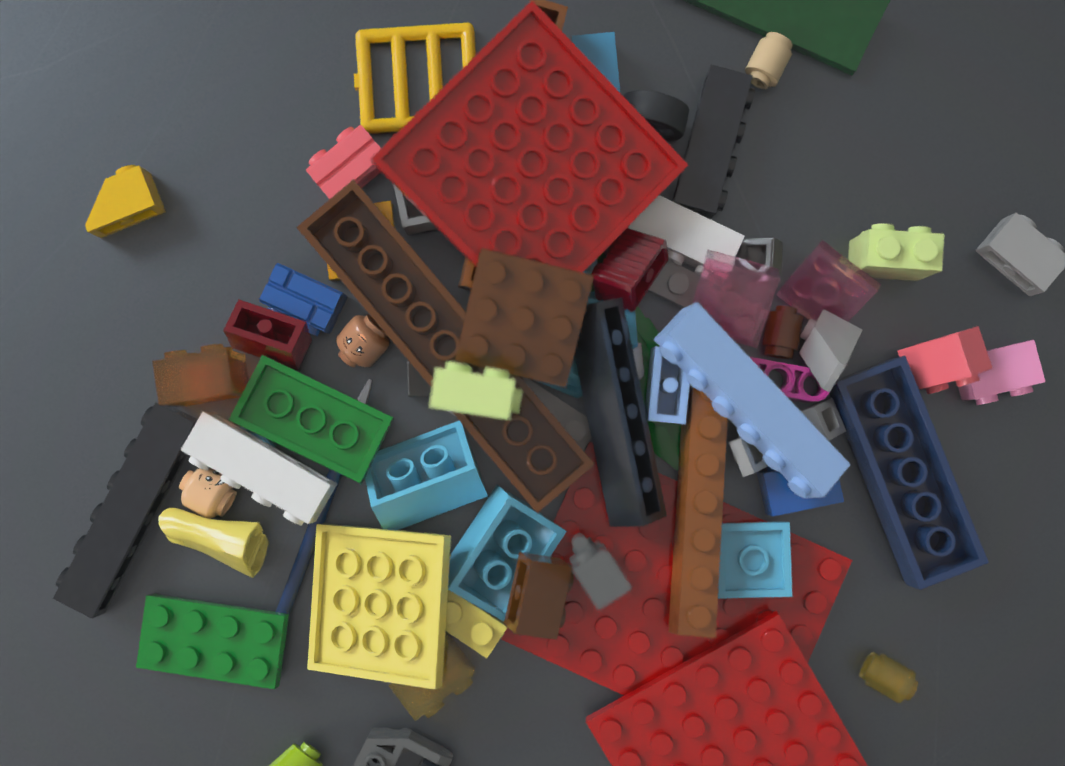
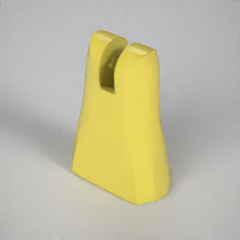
M168 508L159 516V526L171 543L200 551L252 578L260 571L264 563L269 541L266 535L263 534V529L259 522L209 519L178 508Z

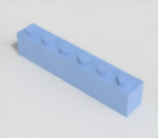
M698 302L681 309L653 339L660 346L661 354L671 363L677 364L687 374V381L695 389L703 391L711 399L714 410L721 416L729 418L738 428L739 436L747 443L754 445L763 454L764 462L773 470L779 471L789 481L788 486L796 495L802 498L824 497L851 465Z

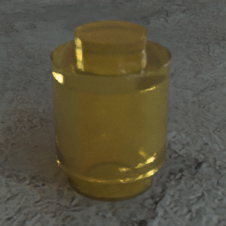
M875 652L870 653L860 669L859 677L865 680V684L896 703H901L904 699L909 701L918 688V681L915 680L916 672L884 653L880 655Z

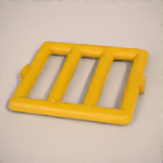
M466 22L361 29L357 31L355 38L358 73L354 74V88L356 91H359L361 125L369 134L398 132L414 117H410L405 41L426 40L429 96L431 100L443 88L440 39L461 38L464 67L476 56L474 26ZM391 42L396 118L375 119L370 44Z

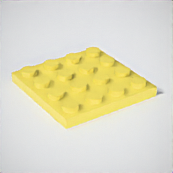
M325 523L317 524L307 669L429 689L442 687L451 535Z

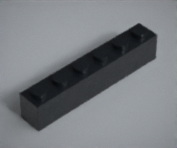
M621 297L587 304L574 356L610 527L645 526L666 517L667 513L623 300Z
M156 402L154 406H150L141 419L143 427L137 439H132L125 449L124 457L126 460L122 468L111 476L107 484L109 492L104 502L99 503L90 516V522H92L90 529L75 544L73 549L75 557L70 567H66L56 581L58 590L53 597L54 600L91 619L106 613L188 455L181 451V448L198 419L167 403Z

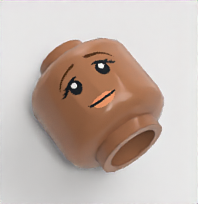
M370 314L366 316L355 315L336 337V343L340 349L338 355L343 362L351 367L356 365L361 367L373 366L390 345L388 335Z

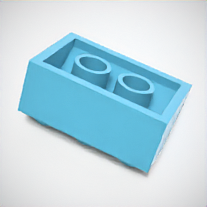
M460 421L379 450L365 477L371 508L382 528L388 530L403 529L488 496L464 426Z
M496 485L450 555L448 590L504 622L519 552L551 556L566 530L542 513H537L532 506Z

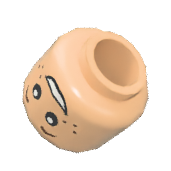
M211 467L208 471L201 468L195 472L189 470L179 484V489L183 490L181 495L183 506L209 519L217 515L221 517L225 515L232 506L237 492L233 490L234 487L221 481L220 477L222 474Z

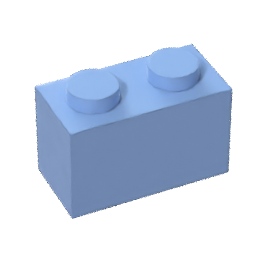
M655 346L650 351L645 401L647 421L686 424L690 383L686 379L687 374L677 364L671 363L661 354L660 346Z

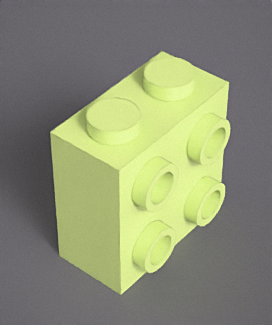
M874 224L871 229L862 231L859 236L849 241L847 276L919 281L941 272L944 234L931 233L930 227L915 226L909 227L908 231L894 230L895 226L891 224Z
M446 362L445 369H435L430 401L431 408L511 420L512 413L519 414L523 391L522 389H516L517 383L515 379H509V371L485 368L484 375L471 373L472 368L470 365Z

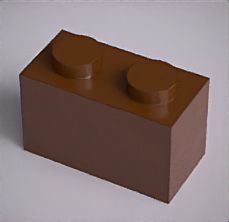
M519 552L504 624L517 635L557 640L559 628L563 627L566 618L564 605L567 592H570L573 586L574 575L572 566L560 558Z

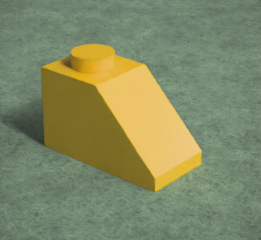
M127 165L117 169L116 175L106 178L86 221L85 227L87 232L103 238L165 213L164 205L150 172L139 165Z

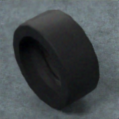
M633 90L624 94L627 101L665 141L679 140L684 136L690 110L688 105L682 100L671 95L647 90Z

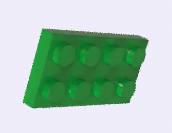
M262 355L229 421L362 484L394 418Z
M158 594L146 595L136 668L276 689L280 686L289 614Z

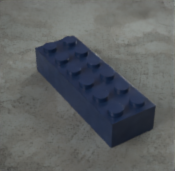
M906 356L889 359L838 379L830 391V396L834 400L846 429V436L905 584L921 590L988 564V559Z

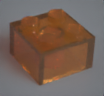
M223 344L200 347L201 353H187V350L165 352L164 359L152 361L158 404L160 406L187 407L240 398L249 381L245 354L233 351V347H223Z

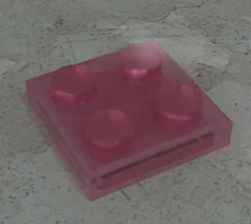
M822 240L780 287L776 295L790 306L797 308V311L807 319L811 318L817 321L824 309L849 322L878 292L881 284Z

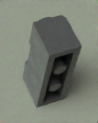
M583 534L573 536L572 544L574 548L572 550L574 555L569 558L572 570L598 610L632 589L601 541L596 540L593 542L590 537L586 539Z

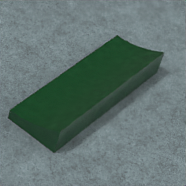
M682 0L761 36L766 37L769 32L782 34L792 42L793 46L791 49L851 76L856 72L890 0Z

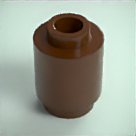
M778 305L775 311H768L762 346L765 347L764 355L779 359H793L794 351H798L804 319L803 316L797 315V308Z

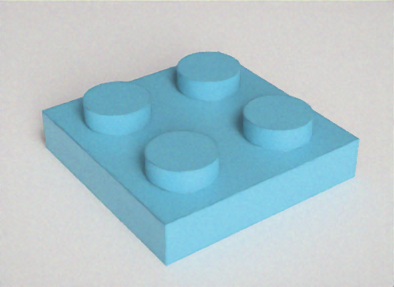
M790 522L722 523L718 599L792 597Z

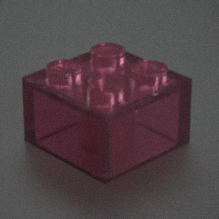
M707 249L691 305L698 302L734 342L757 348L780 280L778 268Z

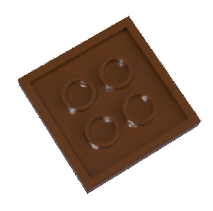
M481 248L455 360L486 368L509 371L513 375L566 388L594 275Z

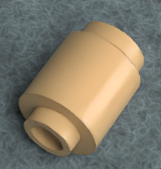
M769 32L765 38L760 39L745 68L746 74L753 75L751 80L753 86L767 89V87L777 85L792 56L791 48L793 44L787 37L776 32Z

